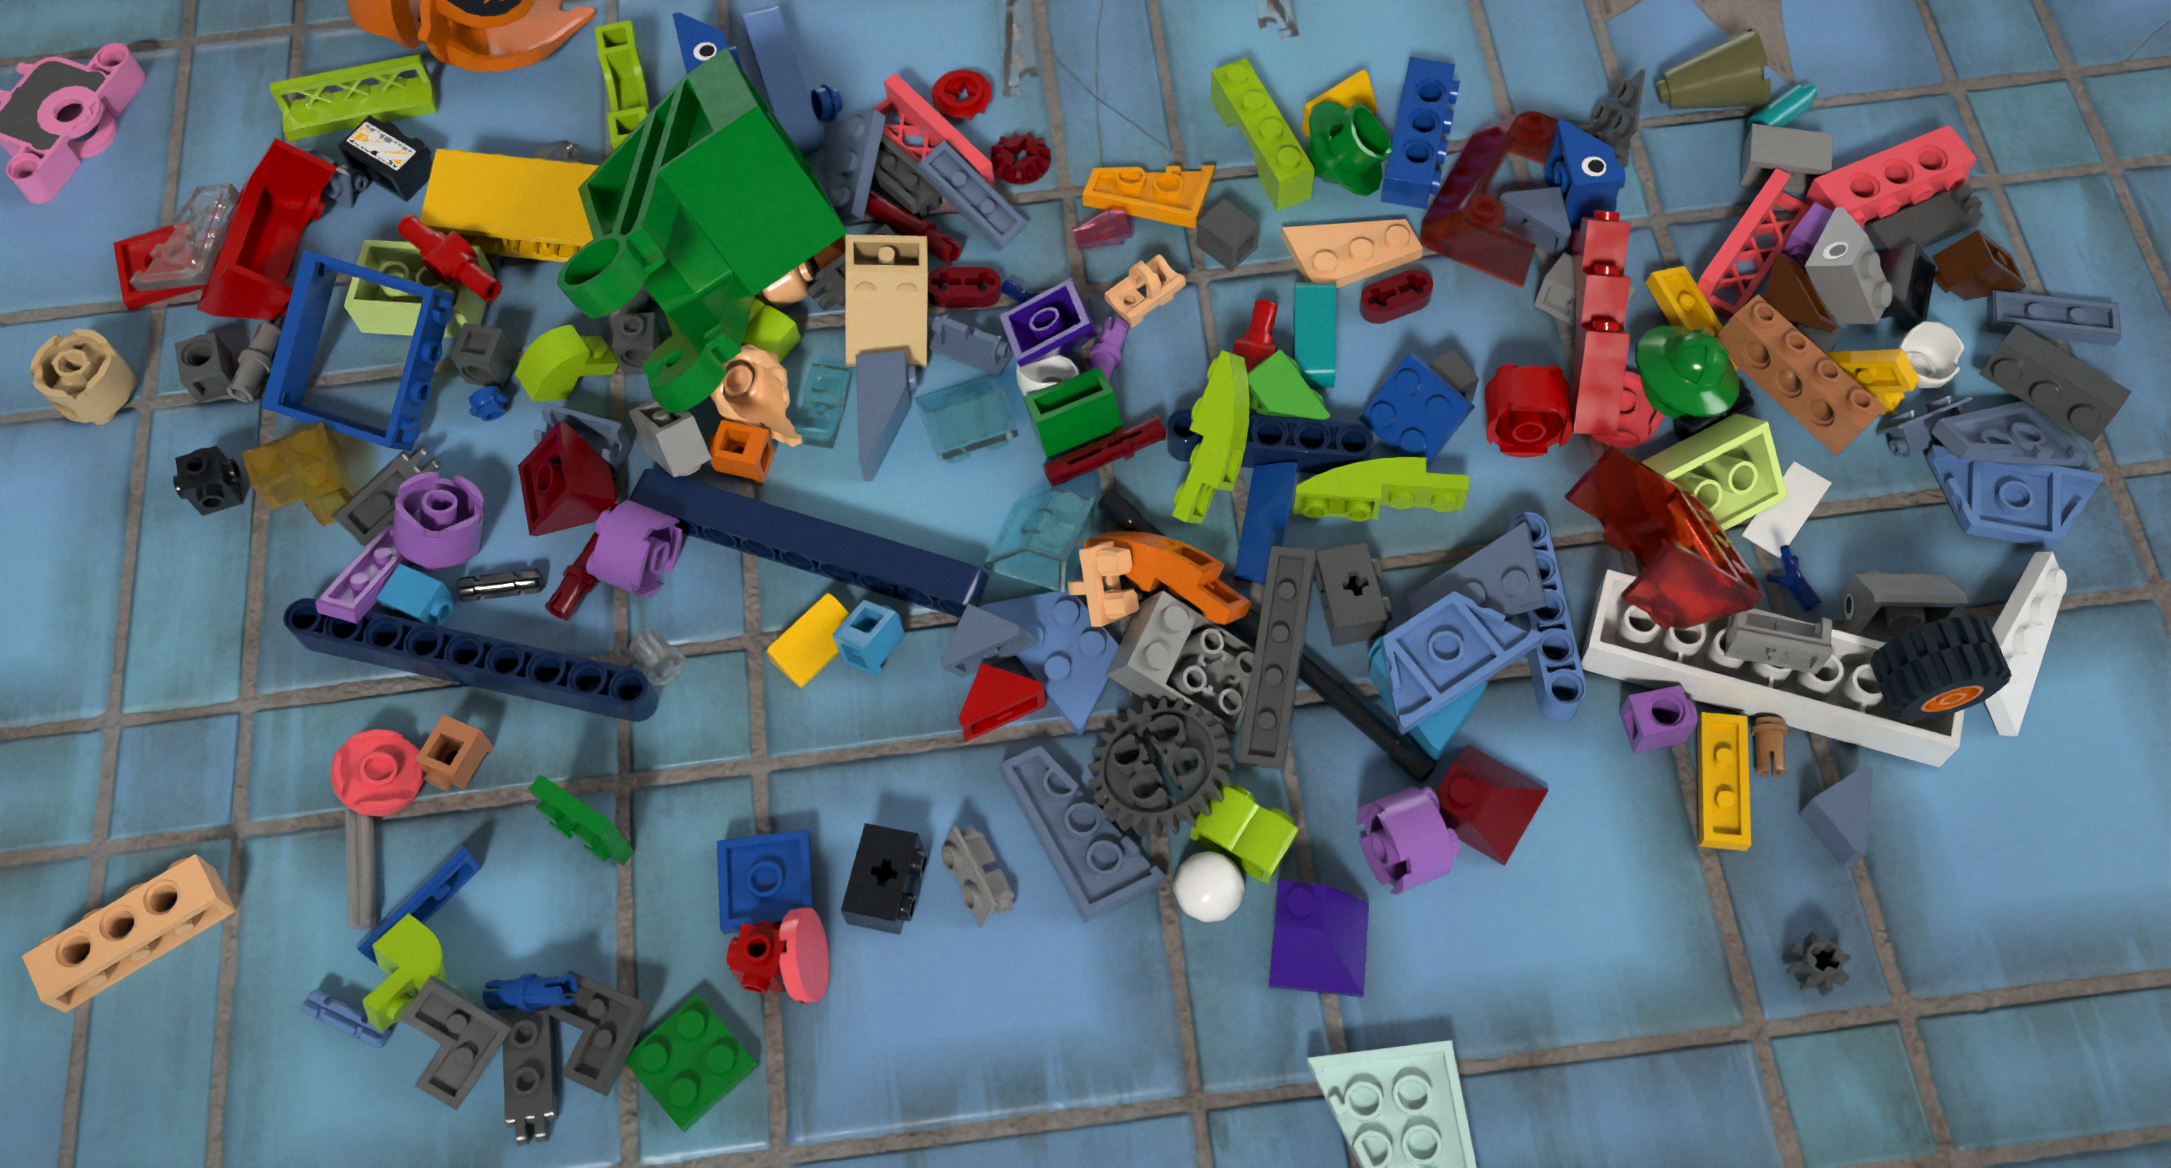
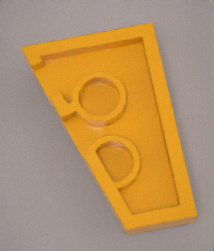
M1201 165V171L1181 172L1180 166H1166V172H1145L1140 167L1093 168L1083 192V206L1196 229L1197 220L1201 215L1214 178L1215 165Z

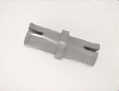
M268 323L257 325L256 332L248 349L241 351L238 357L240 365L231 384L227 388V392L231 397L242 402L253 401L254 394L263 375H267L271 371L273 364L271 358L278 346L281 335L279 328Z

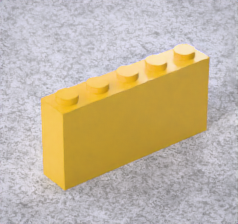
M436 149L420 221L433 231L443 232L446 236L451 231L456 232L471 246H480L486 255L492 253L506 257L566 263L573 254L593 240L578 188L599 166L581 162L569 163L542 158L512 157L499 153L484 154L466 152L460 149Z

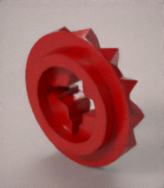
M962 69L948 72L941 76L932 88L933 106L939 110L942 117L951 116L955 122L960 117H967L972 121L974 114H985L987 104L992 103L991 86L983 75L972 70ZM965 88L968 97H965L963 102L959 103L956 98L961 96Z

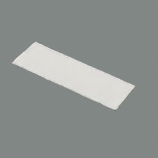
M1795 461L1783 476L1788 498L1756 514L1741 535L1778 558L1781 557L1832 484Z

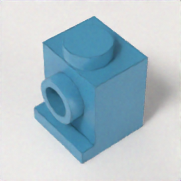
M863 599L832 634V638L844 664L878 677L882 672L881 663L906 634L901 625V617L893 608L887 605L879 606Z

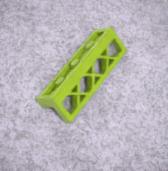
M420 54L270 83V92L282 111L283 132L289 141L354 129L369 115L385 123L386 121L390 122L437 112L435 84ZM416 69L419 75L418 77L408 79L398 76L400 72ZM367 78L381 81L379 84L372 86L360 83L362 79ZM330 85L344 88L343 91L335 93L323 90L325 86ZM298 92L307 96L305 99L289 101L285 94Z

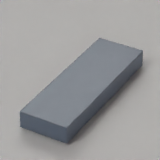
M945 140L917 164L915 170L999 252L1026 227L1028 222Z
M1992 290L1987 297L1989 332L2009 334L2018 324L2043 338L2116 345L2122 338L2119 303Z

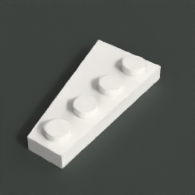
M2053 552L2034 553L1992 629L2012 675L2010 681L2002 689L1985 700L1996 729L2001 736H2018L2055 618L2067 588L2066 574L2062 569H2059Z

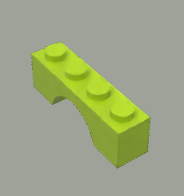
M631 20L594 27L598 56L610 101L611 113H607L610 140L614 150L651 112L642 50Z
M1247 58L1211 70L1210 101L1226 128L1236 125L1244 134L1256 162L1259 182L1276 211L1312 198L1315 168Z

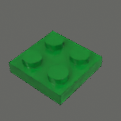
M541 774L529 787V791L539 801L535 809L550 820L548 824L569 840L574 835L585 844L583 848L601 862L606 863L610 857L624 866L634 853L633 849L610 820Z
M697 993L635 1046L625 1061L627 1066L684 1133L759 1067Z

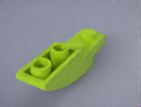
M1221 350L1219 357L1212 361L1207 373L1209 382L1203 397L1196 401L1191 413L1193 422L1189 430L1204 437L1191 454L1190 466L1192 467L1186 481L1179 486L1175 493V509L1172 514L1173 517L1187 523H1203L1216 489L1233 491L1245 452L1250 408L1244 357Z
M1426 457L1380 458L1356 462L1331 469L1296 485L1293 513L1304 514L1309 518L1336 516L1346 517L1352 521H1366L1368 519H1378L1381 505H1389L1400 510L1418 507L1432 508L1442 513L1454 510L1463 511L1469 491V475L1426 472Z

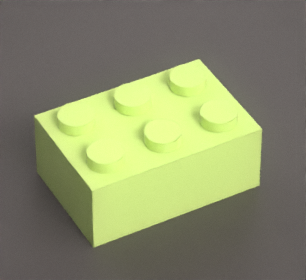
M363 241L356 265L455 294L452 303L453 315L446 325L443 337L458 338L464 323L481 325L487 302L465 285H457L453 281L449 285L440 282L423 264L420 250L410 242ZM471 246L478 256L479 266L494 277V272L481 247ZM352 277L344 307L361 333L413 336L423 297Z

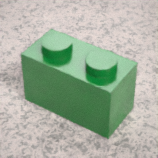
M1100 367L1023 397L1033 432L1046 457L1100 437L1118 427H1123L1114 391Z

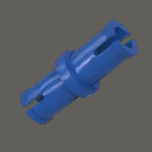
M527 973L521 975L518 979L488 981L485 988L498 989V991H483L482 996L484 1005L491 1011L519 1008L523 1009L524 1012H534L542 1006L572 1005L576 997L563 996V994H578V984L574 976L570 974L541 977L537 976L538 974Z

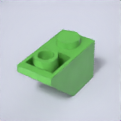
M1281 349L1264 359L1247 373L1250 414L1324 421L1330 417L1320 394L1310 389L1301 377L1297 363L1291 357L1285 355Z

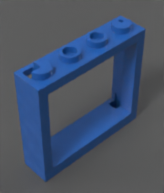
M304 249L261 408L388 448L412 451L414 442L420 434V419L424 405L431 395V379L434 368L442 355V339L445 328L453 315L452 303L455 294ZM338 272L423 297L387 430L302 404Z

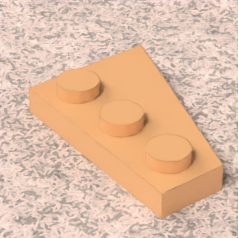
M1406 219L1282 227L1281 238L1305 282L1336 283V288L1420 259L1423 253V247Z

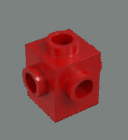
M758 921L757 926L742 923L739 936L731 939L726 961L730 965L729 970L743 989L764 994L768 993V990L785 993L786 987L782 979L779 958L780 953L787 952V940L780 941V924L770 921ZM759 950L765 951L762 956L757 957Z

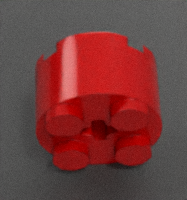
M1505 364L1496 369L1495 377L1488 382L1484 390L1487 441L1491 445L1493 441L1499 445L1501 453L1513 457H1537L1547 454V447L1559 442V448L1566 444L1572 435L1573 426L1569 385L1563 376V370L1555 365L1518 367L1514 364Z

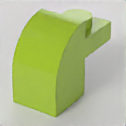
M565 325L554 328L534 340L524 352L515 375L532 402L568 400L579 376L614 375L619 363L601 335L579 336L573 325Z
M409 913L372 945L378 967L389 977L362 1001L369 1023L382 1033L393 1023L402 1021V1016L430 975L447 984L446 967L437 937L430 929Z

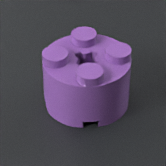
M427 472L407 479L398 489V495L394 502L393 542L397 550L405 558L418 564L419 568L424 572L437 573L445 567L462 564L476 556L480 551L484 515L483 495L476 485L464 477L454 475V480L439 478L440 472Z
M630 500L620 503L613 511L604 510L596 523L595 531L599 534L595 550L587 561V573L595 576L602 582L643 598L653 597L664 586V584L657 582L663 570L672 572L677 562L683 535L682 529L675 527V524L680 521L678 518Z
M1427 786L1422 789L1411 787L1361 806L1358 809L1357 825L1365 823L1367 836L1359 839L1363 854L1380 884L1391 883L1394 886L1390 891L1392 894H1400L1451 872L1453 857L1460 854L1461 846L1456 833L1451 828H1446L1439 813L1438 798L1430 787Z

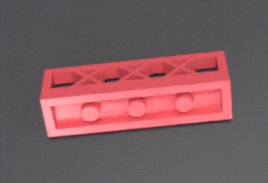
M896 73L884 80L887 99L871 110L875 109L884 116L894 111L901 117L900 125L884 124L882 133L917 163L921 161L920 158H925L945 140L993 188L995 187L992 162ZM904 136H921L924 139L923 147H907L904 144Z
M1778 168L1772 173L1715 255L1697 285V288L1701 290L1712 310L1729 320L1750 301L1771 270L1774 259L1782 253L1790 234L1812 207L1783 192L1791 175ZM1778 205L1796 214L1793 220L1777 222L1772 210ZM1771 233L1776 246L1758 249L1754 236ZM1753 260L1757 274L1740 276L1735 264ZM1734 287L1738 302L1733 306L1714 296L1717 290Z

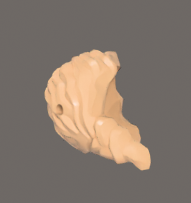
M753 344L741 346L742 352L726 362L727 371L722 382L710 395L712 401L717 407L719 414L725 417L727 421L769 429L772 439L786 443L794 448L797 444L802 443V436L796 433L795 427L786 415V410L790 403L789 390L787 388V370L779 363V357L774 352L770 353L769 351L760 350Z

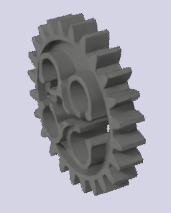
M1165 697L1161 698L1158 709H1153L1148 701H1144L1143 713L1138 715L1134 710L1128 708L1127 715L1129 720L1123 723L1114 718L1112 720L1116 728L1114 734L1101 732L1100 734L1106 746L1094 747L1092 749L1093 754L1098 760L1088 764V769L1094 776V778L1088 781L1095 793L1093 796L1094 800L1103 809V812L1111 822L1116 820L1123 831L1132 826L1140 837L1150 827L1155 837L1160 838L1164 826L1168 825L1173 833L1177 835L1179 834L1180 822L1186 820L1190 826L1195 827L1196 819L1194 814L1199 811L1204 815L1210 816L1212 813L1207 805L1209 800L1216 802L1224 800L1218 786H1231L1232 783L1226 771L1235 769V764L1230 757L1234 750L1227 738L1228 735L1221 723L1218 724L1211 711L1204 714L1198 703L1188 708L1183 698H1179L1173 708H1171ZM1147 730H1150L1153 735L1150 739L1179 790L1183 789L1187 795L1185 798H1178L1175 804L1171 802L1169 796L1172 794L1143 743L1139 744L1136 739L1137 736H1145ZM1176 736L1173 740L1166 742L1169 738ZM1137 758L1133 763L1127 765L1132 759ZM1196 768V770H1195L1194 772H1192V773L1189 774V775L1184 776L1186 772H1188V771L1191 770V769ZM1156 791L1151 797L1144 799L1149 793Z

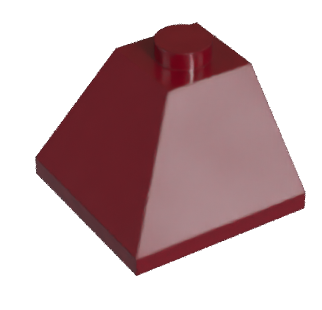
M559 421L518 465L528 530L531 536H541L595 522L600 514L616 501V486L613 483L610 465L567 423Z
M1468 744L1451 765L1435 794L1439 802V813L1446 828H1451L1460 841L1505 866L1549 789Z

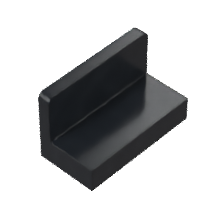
M1917 243L1877 253L1887 282L1891 284L1893 291L1892 301L1885 308L1880 319L1893 316L1906 332L1927 320L1936 266Z

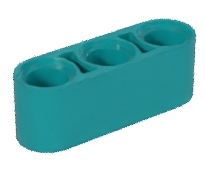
M1295 282L1293 360L1297 363L1300 375L1309 387L1334 388L1336 283Z

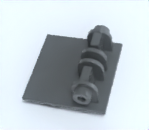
M1641 69L1629 81L1625 80L1607 102H1601L1597 106L1592 116V123L1594 124L1593 136L1614 148L1617 162L1622 164L1624 168L1628 165L1630 139L1637 132L1645 76L1644 69Z

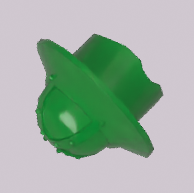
M1325 100L1315 105L1309 116L1311 140L1306 147L1308 158L1315 168L1314 176H1318L1326 183L1340 184L1355 195L1369 196L1377 191L1383 178L1381 162L1386 160L1392 151L1391 139L1366 105L1356 104L1346 109L1338 103Z
M1662 325L1647 331L1637 343L1635 363L1642 379V387L1650 405L1660 413L1672 418H1684L1687 415L1715 417L1728 411L1739 396V378L1733 363L1728 358L1729 351L1717 338L1705 331L1704 328L1692 331L1681 326Z

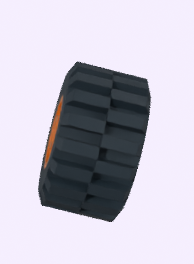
M1953 617L1915 627L1888 641L1870 658V665L1889 712L1896 719L1924 720L1964 710L1993 696L2010 681L2012 676L1989 622L1981 617Z

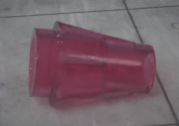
M1112 206L1079 224V226L1072 228L1079 251L1086 248L1091 249L1124 244L1125 239L1133 237L1123 207L1114 210Z

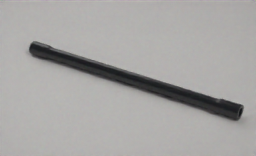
M1115 489L1109 490L1100 499L1098 509L1124 531L1147 532L1166 536L1144 518L1141 511ZM1249 608L1245 617L1233 622L1257 641L1260 616ZM1302 652L1299 679L1386 752L1390 760L1418 784L1423 783L1434 771L1437 763L1409 739L1400 736Z

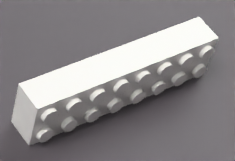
M1607 569L1596 593L1580 660L1583 670L1656 690L1681 685L1685 697L1758 718L1767 716L1779 717L1783 719L1784 725L1936 767H1940L1960 746L1965 709L1945 716L1924 720H1904L1891 716L1870 665V658L1886 643L1832 629L1831 656L1818 674L1726 657L1724 654L1729 611L1732 607H1736V603ZM1748 607L1747 610L1748 613H1754L1814 625L1812 623L1800 621L1797 619L1785 617L1782 615L1770 613L1767 611Z

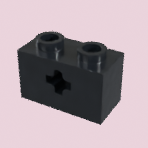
M868 823L864 824L840 910L847 924L901 935L904 921L910 922L915 911L916 894H912L915 878L923 877L927 865L928 851L923 850L918 833ZM889 873L894 874L895 879H888L885 887L880 885L879 880L884 881L888 878Z

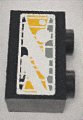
M369 115L338 145L351 168L361 170L367 179L406 202L429 181L433 165L430 157L432 155L431 150L420 139L416 137L410 139L403 135L391 122L386 121L383 123Z

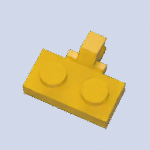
M1903 349L1826 353L1831 360L1886 408L1880 415H1894L1896 408L1905 397L1903 392H1912L1919 381Z

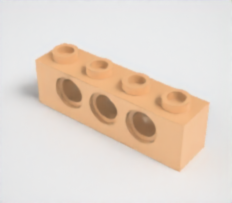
M194 854L189 858H183L172 863L167 871L152 880L131 887L125 892L123 897L106 907L88 912L82 917L80 922L65 931L44 938L38 943L36 948L22 955V958L41 1002L66 1013L236 912V909L216 869ZM177 898L174 906L167 910L169 903ZM134 923L131 931L124 936L126 929ZM90 949L88 956L81 961L84 953Z

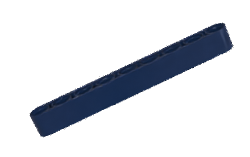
M645 469L642 472L629 498L630 501L678 518L680 522L676 523L675 527L682 529V534L959 618L962 617L968 603L978 607L989 580V576L985 571L963 561L678 476L674 478L668 473L654 469Z
M302 598L290 604L283 617L284 625L305 648L315 652L632 722L647 720L655 713L658 707L657 694L647 677L641 671L629 667L368 611L356 624L318 613L315 603L316 599ZM355 630L354 633H352L350 636L346 637L348 633H350L351 631ZM396 638L390 645L385 646L391 639ZM436 646L434 651H432L430 654L425 655V653L430 648ZM477 655L472 662L464 664L468 658ZM518 664L511 672L504 673L509 666ZM559 673L554 680L544 682L549 675ZM600 681V684L594 690L585 691L591 683ZM642 690L636 699L626 700L630 693Z

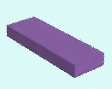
M386 524L315 601L318 613L357 624L377 602L376 597L399 563L407 567L412 561L405 558L395 547L392 525Z

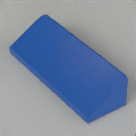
M1296 462L1254 466L1233 579L1260 584L1266 583L1271 546L1283 547L1297 468Z
M460 845L357 943V949L378 965L372 946L378 939L408 913L424 924L483 865L463 845Z

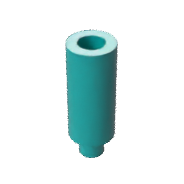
M1811 83L1805 86L1794 85L1749 117L1747 121L1749 131L1752 124L1785 127L1811 108L1812 99L1818 94L1817 88Z

